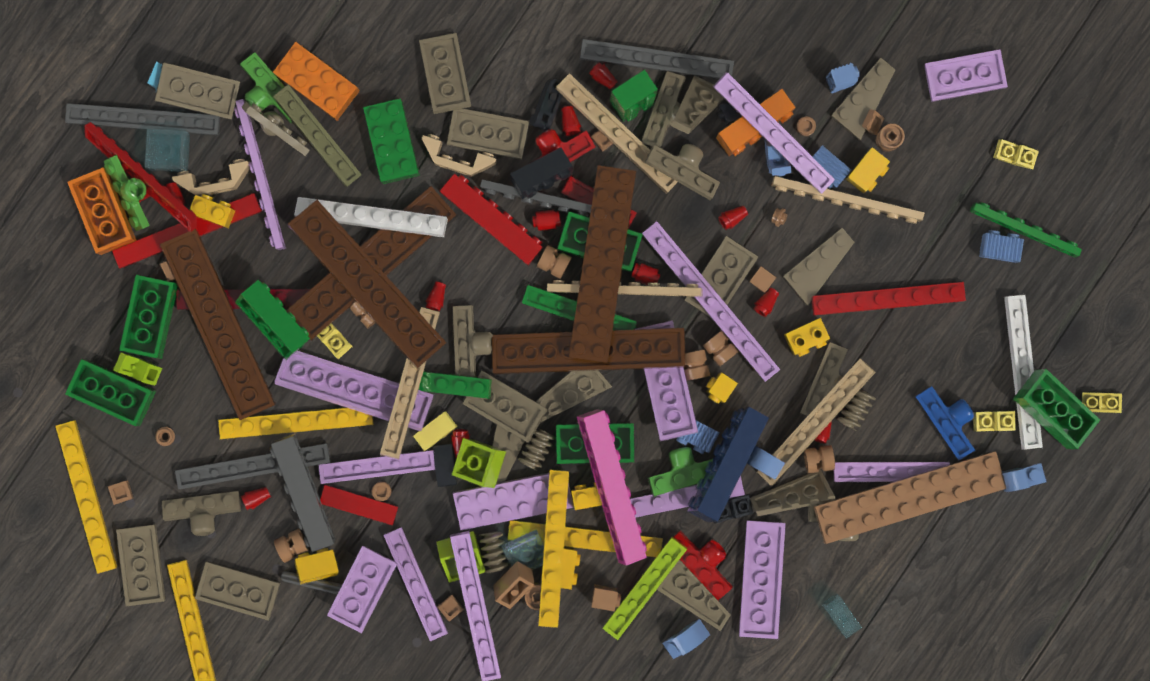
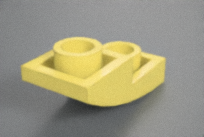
M1000 139L998 140L993 158L1020 167L1033 169L1039 151Z
M332 323L317 336L337 359L342 357L352 347Z
M1082 392V403L1092 412L1122 413V394Z
M1015 411L973 412V431L1016 430Z
M444 412L413 437L422 449L427 451L440 439L452 432L457 425L449 414Z

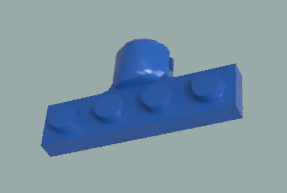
M932 386L916 395L917 400L958 460L975 451L961 429L963 425L974 418V413L965 400L961 399L951 406H946Z

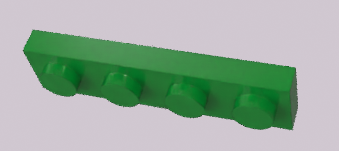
M424 371L419 390L489 399L491 396L492 379Z

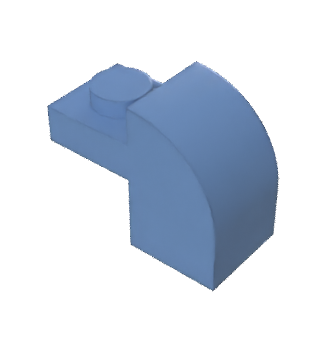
M765 139L769 174H772V176H783L791 173L790 163Z
M757 446L754 447L747 462L748 465L773 479L777 478L785 464Z
M1041 463L1002 472L1006 486L1004 491L1006 492L1022 490L1046 482Z
M698 619L687 625L678 634L666 639L663 645L674 659L696 648L710 636V633L701 620Z

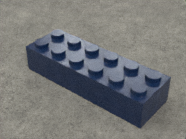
M751 407L738 409L733 412L730 418L732 422L729 428L727 427L722 434L723 440L721 444L716 446L713 452L715 456L712 462L710 461L705 468L707 473L704 479L701 478L696 487L698 491L695 496L690 498L687 512L706 522H718L769 417Z

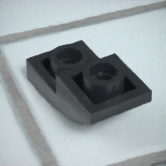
M453 445L433 446L438 487L457 485V477L452 475L455 466Z
M749 495L729 499L718 522L713 523L717 524L753 514Z

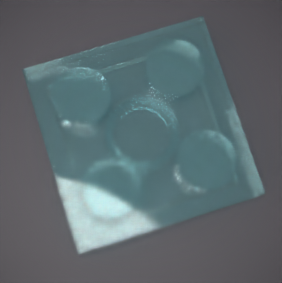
M537 530L501 545L511 566L517 561L532 570L543 565L544 543Z

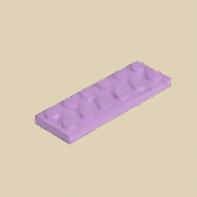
M668 321L635 330L674 328L673 321ZM684 368L644 369L660 441L698 433Z
M549 473L496 483L495 488L480 486L453 492L460 530L547 513ZM569 482L566 509L574 508Z
M746 520L739 626L740 637L778 639L785 523Z

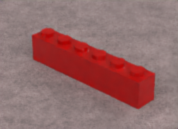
M454 174L440 190V193L529 266L543 250L541 246L543 242L536 236L531 238L526 234L528 230L520 223L518 225L514 224L511 221L513 217L506 211L501 213L496 209L498 205L491 199L488 201L482 197L484 193L477 187L472 189L467 184L469 181L464 176Z

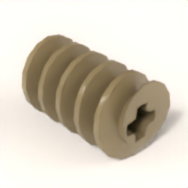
M860 389L855 394V397L850 400L852 404L845 405L848 411H841L844 418L838 417L837 420L856 431L854 427H861L858 420H865L861 414L869 413L865 407H872L869 399L876 400V398Z
M541 429L535 431L534 435L536 438H531L532 445H525L529 450L528 452L522 451L525 459H518L521 463L536 470L535 467H542L539 460L545 461L546 458L542 453H549L546 446L552 447L553 445L549 439H556L555 436Z
M495 531L479 534L485 537L480 540V543L486 544V546L481 548L482 551H487L482 556V558L488 559L487 562L483 563L484 566H489L485 573L504 570L508 563L502 561L507 558V555L501 553L506 551V549L500 547L504 540L498 539L503 536V533Z

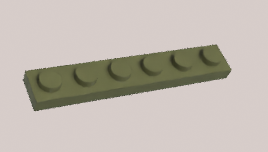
M289 85L273 96L274 100L345 187L361 176V173Z

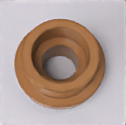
M777 208L773 214L772 223L777 227L781 224L784 225L788 214L785 213L786 210L784 208Z
M162 427L156 432L155 438L158 444L169 446L175 440V433L169 427ZM164 433H167L169 435V438L167 440L163 439Z

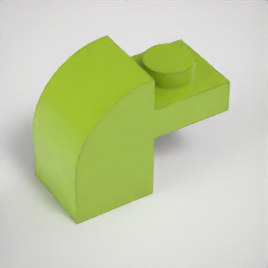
M120 353L114 371L155 386L162 368L133 355Z

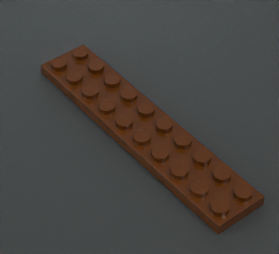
M598 165L569 353L571 358L608 363L637 172L635 170Z
M432 186L403 210L444 216L448 219L447 223L456 217L455 212ZM380 229L361 248L387 276L432 236ZM329 273L287 309L286 312H291L296 318L295 322L307 330L309 333L308 337L312 341L356 301L334 276Z
M318 200L314 201L288 223V227L417 369L446 344L445 340Z
M197 229L160 244L239 420L276 405Z
M684 328L614 330L612 332L608 363L569 357L573 332L493 335L492 337L493 374L686 367Z

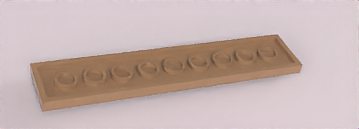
M993 451L813 507L824 544H828L1006 489L997 453Z

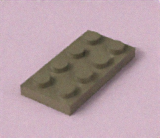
M457 33L419 40L433 113L438 114L471 107Z
M163 63L154 101L232 119L240 82Z
M467 109L453 110L447 145L522 160L529 121Z
M726 236L701 275L725 304L728 305L758 259V256ZM687 296L684 301L710 317L695 297Z
M481 371L478 377L492 379L490 398L467 396L463 404L529 443L548 409L488 373Z
M156 524L116 530L126 606L166 601Z
M206 561L195 599L269 621L281 583Z

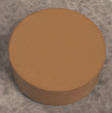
M802 117L797 122V132L802 136L812 135L816 129L815 121L811 117Z
M378 482L372 488V495L378 501H385L391 496V486L386 482Z

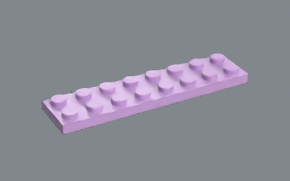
M297 351L288 360L283 359L275 379L276 385L387 421L390 420L399 388V383ZM418 390L409 428L422 431L433 400V394Z

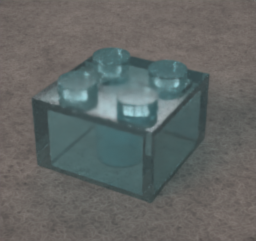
M147 129L145 168L155 171H188L190 134L186 131Z

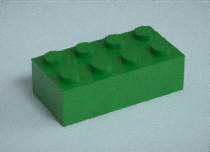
M643 70L611 92L610 104L622 122L625 120L630 122L638 116L637 114L640 110L646 111L653 106L658 89L647 72Z
M401 98L363 107L381 183L387 184L420 176Z
M572 212L568 213L558 245L559 251L584 258L590 218ZM628 230L622 270L632 271L643 234Z
M136 275L120 351L162 359L178 284Z
M257 280L241 293L235 303L285 360H288L310 339L307 330L295 322L296 318L291 312H286L282 307L283 303L279 298L272 296L269 287L264 282L261 283Z
M81 359L65 395L131 425L141 426L156 391L92 361Z
M1047 369L1035 370L1013 398L1066 449H1079L1100 421L1090 409Z
M579 424L556 425L557 464L590 463ZM609 424L610 431L613 432L615 437V449L620 454L619 463L634 462V424Z

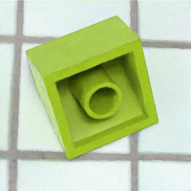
M474 531L470 532L478 573H485L486 569L483 565L479 545ZM447 538L438 541L437 547L440 561L449 583L460 580L451 539Z

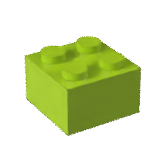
M463 438L452 475L482 487L495 488L506 451L476 440Z

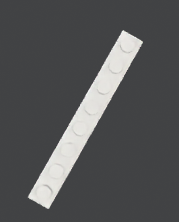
M298 197L294 216H298L317 199ZM318 200L334 219L341 224L437 237L445 236L448 219L444 216Z
M1025 295L1004 297L1015 395L1034 372ZM1016 402L1021 448H1042L1040 424Z

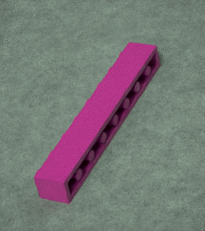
M599 409L579 415L577 420L618 562L623 565H629L647 558L645 553L647 551L646 545L641 539V527L636 522V510L629 498L631 497V492L625 484L624 479L626 475L619 463L620 454L615 449V437L613 432L610 431L608 424L610 423L609 416L604 410Z

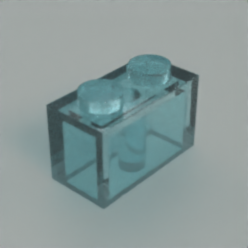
M837 593L821 604L846 639L862 628Z

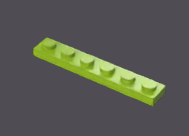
M671 537L602 629L618 640L686 552L687 547Z

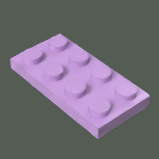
M1001 50L924 64L931 102L1008 87Z
M362 546L327 616L362 633L398 563Z

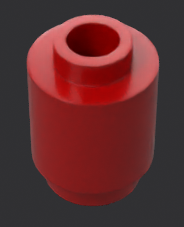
M538 211L536 216H532L533 226L538 227V231L556 229L557 226H561L559 211Z
M636 263L631 277L635 281L648 286V283H658L660 274L657 273L658 269L643 263Z

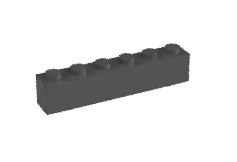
M296 434L273 441L270 452L272 457L278 461L277 470L286 482L284 483L286 493L291 495V507L294 512L297 511L299 519H297L299 528L301 530L304 529L306 546L310 547L312 552L333 545L336 539Z

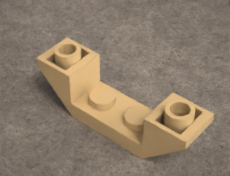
M428 134V137L424 135L422 137L436 166L473 177L496 165L497 160L493 158L494 155L487 152L477 154L473 167H470L471 163L466 161L454 162L452 161L453 158L442 154L439 157L442 147L439 137Z
M245 159L233 161L234 164L229 165L232 180L223 178L219 179L218 183L215 184L204 182L200 183L199 187H197L195 175L189 173V171L179 172L177 176L172 178L174 182L201 197L202 194L213 195L236 190L250 170V165Z

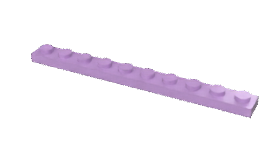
M656 221L642 234L685 287L686 284H698V288L703 289V296L695 297V299L764 382L780 370L779 367L660 224Z

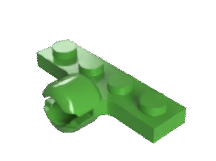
M253 53L240 63L242 69L256 84L253 89L245 94V100L251 105L254 102L263 110L269 105H274L291 123V119L273 98L285 86L260 57Z
M117 155L105 160V171L112 178L113 188L119 193L121 205L130 217L129 222L136 231L148 227L149 223L139 204V200L143 199L146 195V185L138 178H127Z
M683 447L672 450L669 453L672 469L669 472L647 478L652 496L698 484L701 478L704 479L707 473L705 468L713 459L696 463L691 448Z

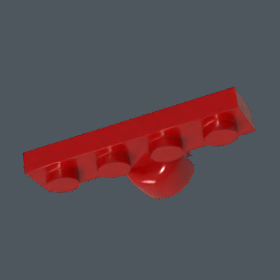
M553 129L540 134L535 140L542 153L539 158L562 147L570 162L596 147L587 130L567 142H562Z
M681 530L673 536V538L687 547L686 552L680 558L681 562L717 600H720L733 588L716 568L726 557L723 547L715 540H711L699 549Z

